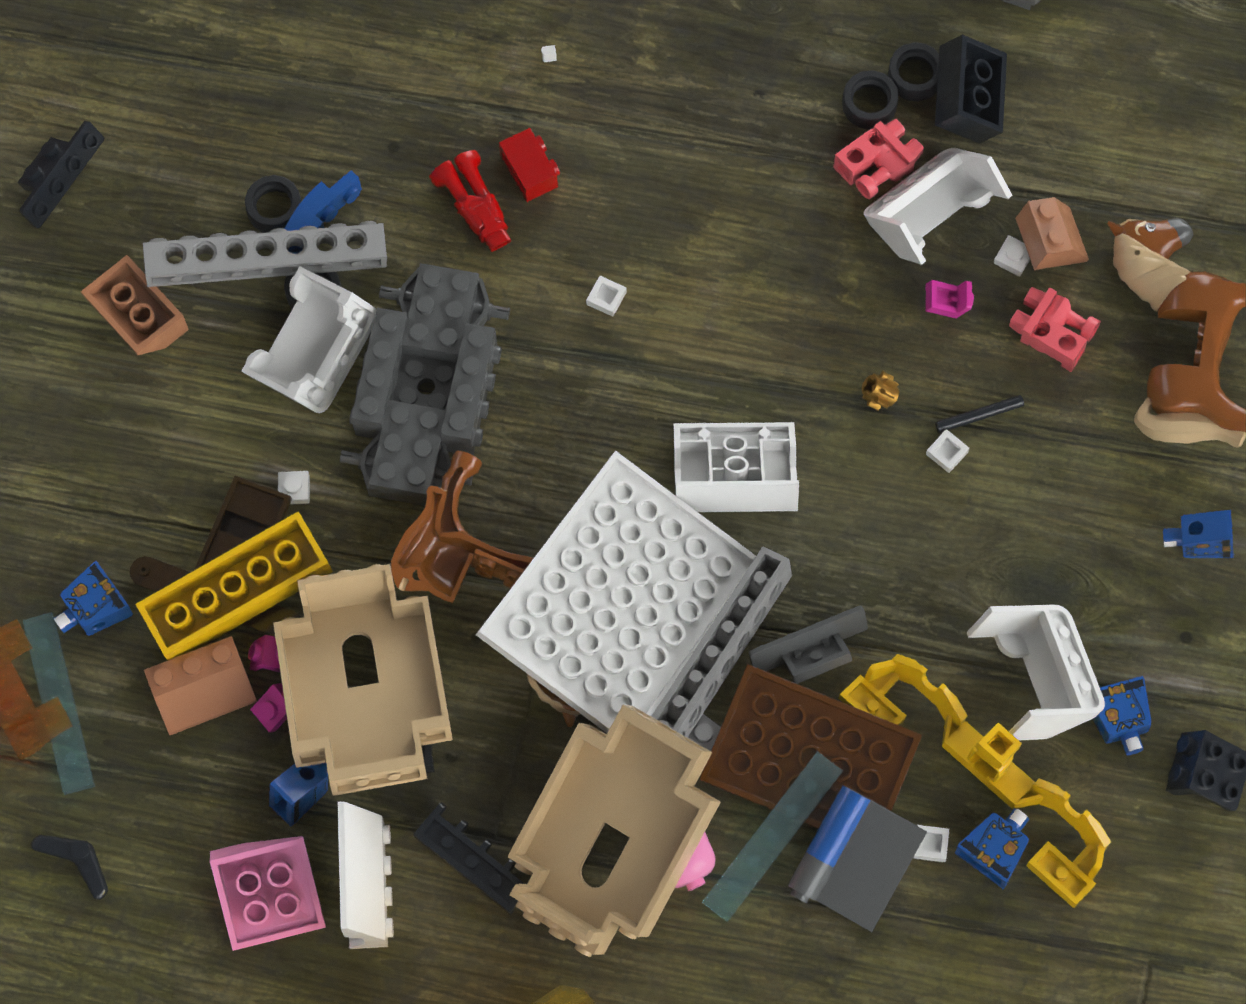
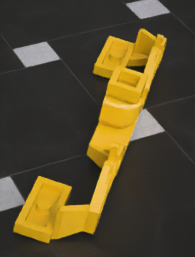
M897 654L892 660L872 664L865 678L860 674L839 695L838 699L847 705L900 725L907 715L886 698L885 695L898 680L913 685L937 707L944 718L942 747L1012 809L1038 804L1050 808L1074 827L1086 844L1085 849L1071 862L1048 841L1029 860L1026 866L1073 908L1094 888L1096 883L1093 879L1102 867L1104 851L1111 843L1101 824L1088 810L1080 814L1070 806L1068 801L1071 796L1070 794L1063 791L1059 786L1040 778L1034 782L1012 762L1013 755L1021 747L1022 743L1001 724L997 723L983 737L965 721L968 715L957 697L944 683L939 688L933 686L926 677L928 669L920 665L916 660Z

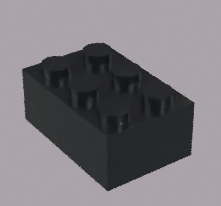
M963 34L940 45L935 126L979 144L1003 133L1007 53Z

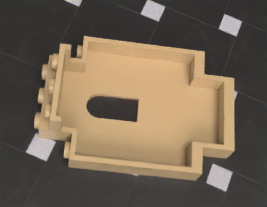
M375 564L364 569L353 571L341 570L336 574L312 575L306 579L297 580L304 617H289L279 622H273L292 754L296 768L326 763L333 796L427 779L422 745L453 740L428 596H410L404 600L397 601L390 564ZM363 635L371 640L379 683L348 688L342 646L349 637Z
M622 705L607 734L590 724L578 723L508 855V858L516 862L515 868L527 875H532L527 884H515L510 893V896L518 900L515 907L524 912L522 916L534 924L539 925L541 922L550 928L548 932L560 940L565 941L566 938L576 944L574 948L578 952L588 957H591L592 954H605L618 928L619 932L631 939L649 937L721 803L719 800L695 787L712 752L630 705ZM606 823L630 838L607 881L602 886L594 888L584 881L582 867Z

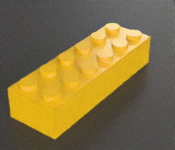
M298 511L136 603V606L167 660H171L203 647L299 592L297 580L306 579L312 575H329L333 571Z

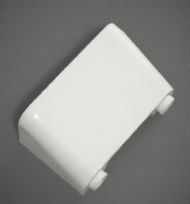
M299 267L289 284L290 295L297 300L269 352L258 349L251 353L241 372L316 413H322L331 405L370 335L377 310L354 293Z

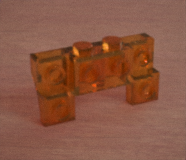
M16 619L0 627V726L4 729L18 758L23 760L38 752L47 742L72 727L73 724L58 696L37 708L35 707L12 663V660L32 649L21 624Z

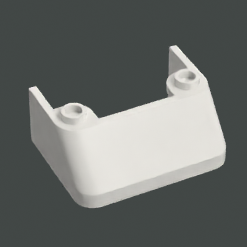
M949 148L937 154L869 205L863 214L869 225L900 258L922 265L926 262L922 255V248L925 246L923 236L963 206L981 208L989 203L990 197L993 195L1006 199L1013 195L991 156L958 148Z
M1059 605L990 606L967 631L968 638L994 637L998 648L1003 654L1011 658H1023L1042 709L1029 710L1009 732L1016 739H1049L1095 718L1104 709L1105 701L1071 614L1064 607Z

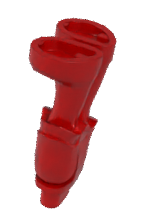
M476 150L460 153L454 159L457 169L464 175L475 196L468 195L450 160L443 162L431 172L429 178L432 184L438 188L447 187L456 200L454 207L458 210V213L464 218L470 229L479 236L480 241L487 244L491 252L511 242L506 232L508 226L505 223L500 205L495 195L488 191L479 173L478 167L481 164V157Z

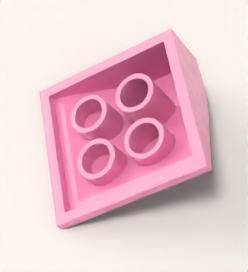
M303 836L242 843L210 851V865L233 951L326 928Z

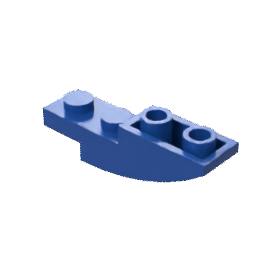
M350 170L331 188H328L321 181L298 205L284 229L293 231L299 230L304 226L324 228V222L333 220L340 208L346 203L350 204L357 199L362 190L359 177ZM292 246L288 249L292 254H298L303 250L298 246Z

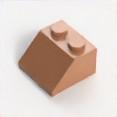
M1055 197L1028 201L1015 218L1034 270L1083 263L1089 260L1070 207Z

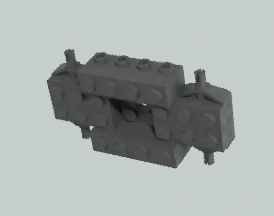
M420 263V267L416 269L401 288L396 289L385 286L380 288L379 298L395 300L397 305H400L402 312L377 308L373 328L369 335L368 349L363 358L361 378L358 380L355 404L351 409L349 423L353 425L356 436L372 438L373 440L360 453L342 450L340 463L358 465V469L362 470L369 496L425 506L428 487L437 486L441 488L442 477L451 466L448 452L454 453L459 450L474 455L475 446H481L483 429L479 428L481 419H487L489 401H486L488 391L492 392L494 389L496 374H493L492 370L494 364H499L502 347L497 345L495 328L484 325L487 320L490 321L491 317L508 320L510 308L494 306L490 303L483 279L479 278V273ZM426 382L432 383L435 386L434 391L428 395L421 394L418 391L419 386ZM473 476L469 477L464 484L471 486Z

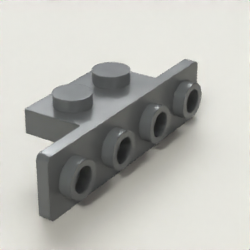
M861 605L750 650L751 665L768 671L784 664L794 683L798 684L852 661V657L843 639L868 629L865 611Z

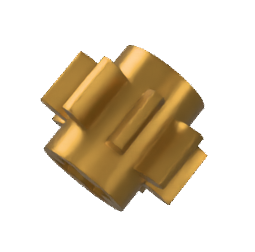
M884 371L880 373V376L874 373L863 382L862 399L868 401L867 405L878 411L881 406L887 409L898 399L899 389L897 386L899 384L893 381L894 376Z

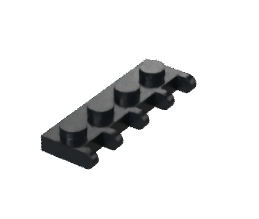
M441 802L415 831L414 837L511 915L517 908L515 906L518 900L510 896V893L515 884H525L511 873L516 862L510 859L505 866H502L486 853L493 844L489 839H486L479 847L463 834L469 824L463 819L454 827L441 817L447 808Z

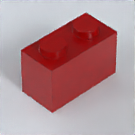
M531 128L499 142L500 156L527 202L558 187L557 176L560 175L559 168L554 159L549 160L545 154L547 149L540 135L535 137Z

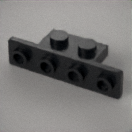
M84 121L69 142L50 137L17 182L24 190L32 192L19 209V212L33 227L40 228L103 143L104 136L91 122Z

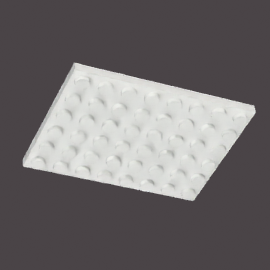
M615 451L476 636L604 732L608 733L623 704L634 706L650 716L653 715L756 555Z

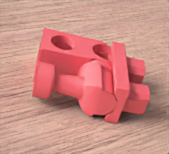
M897 119L885 125L880 121L874 125L873 129H870L836 153L833 168L850 186L855 183L862 196L866 199H871L878 193V186L888 179L899 181L903 176L911 173L914 170L915 162L923 154L924 147L914 138L905 145L899 140L905 135V128ZM873 164L878 168L871 176L862 175L860 177Z
M1031 287L1023 304L1035 311L1029 316L1017 310L1010 320L1009 327L1021 334L1020 342L1049 355L1062 363L1061 367L1072 372L1085 352L1087 341H1091L1101 321L1092 316L1088 317L1087 320L1071 310L1070 302L1066 297L1057 295V291L1050 287L1046 293ZM1066 324L1080 330L1079 335L1067 329L1064 325Z

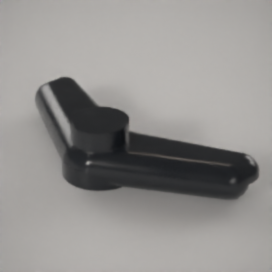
M38 835L31 842L33 850L72 861L77 866L92 896L96 900H101L108 893V886L95 849L91 843L84 840Z

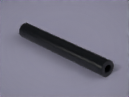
M1021 395L937 421L935 426L937 432L942 433L946 429L951 430L1023 407L1024 400Z

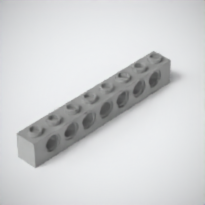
M365 221L354 226L338 223L329 226V228L304 226L299 230L293 231L277 228L269 233L244 231L239 235L232 236L216 233L208 238L184 236L179 240L167 241L164 238H155L147 243H143L147 287L295 275L299 267L312 273L387 267L383 223L377 224L374 221ZM352 241H358L362 246L358 249H352L347 244ZM326 243L333 248L329 251H321L317 247ZM292 246H298L303 249L298 254H292L288 251ZM267 248L273 253L269 256H261L258 254V251ZM232 251H239L243 254L237 259H232L228 256ZM204 253L213 256L209 261L198 259V256ZM172 256L182 258V261L177 264L169 263L167 260Z
M764 546L761 548L651 717L685 737L689 736L792 577L790 560Z

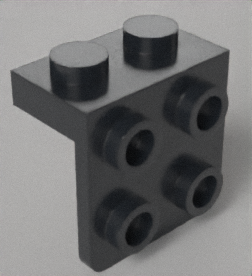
M1207 730L1181 733L1176 746L1177 751L1174 762L1168 774L1169 780L1165 791L1173 795L1196 794L1227 811L1237 810L1246 780V751Z

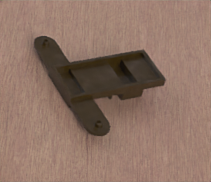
M234 476L194 570L284 520L292 497L244 478ZM146 556L136 559L129 571L130 577L135 584L153 592H157L191 573ZM276 604L241 625L275 637L273 622H279L289 617H301L295 611Z

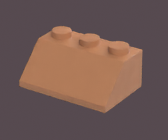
M128 255L81 291V294L137 355L165 349L189 330L184 316L157 287H147L146 275Z
M232 636L144 670L169 735L176 734L257 702Z

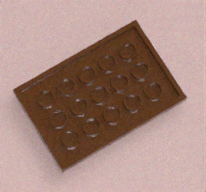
M747 664L711 750L712 754L703 769L700 781L819 829L842 785L892 811L922 735Z

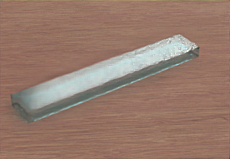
M51 612L22 621L64 795L95 787L57 624L53 619L55 616Z
M817 751L702 903L728 923L842 774L843 770Z

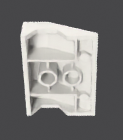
M794 422L674 424L675 496L695 511H798L799 480H797Z
M338 802L340 919L342 933L344 937H349L350 949L388 947V937H393L394 935L393 918H387V906H392L393 904L392 887H386V875L392 874L391 856H385V844L391 843L390 825H384L382 815L347 802Z

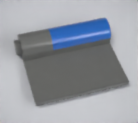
M842 785L788 883V886L792 888L790 894L805 903L808 902L809 898L818 901L873 932L927 831L849 787Z

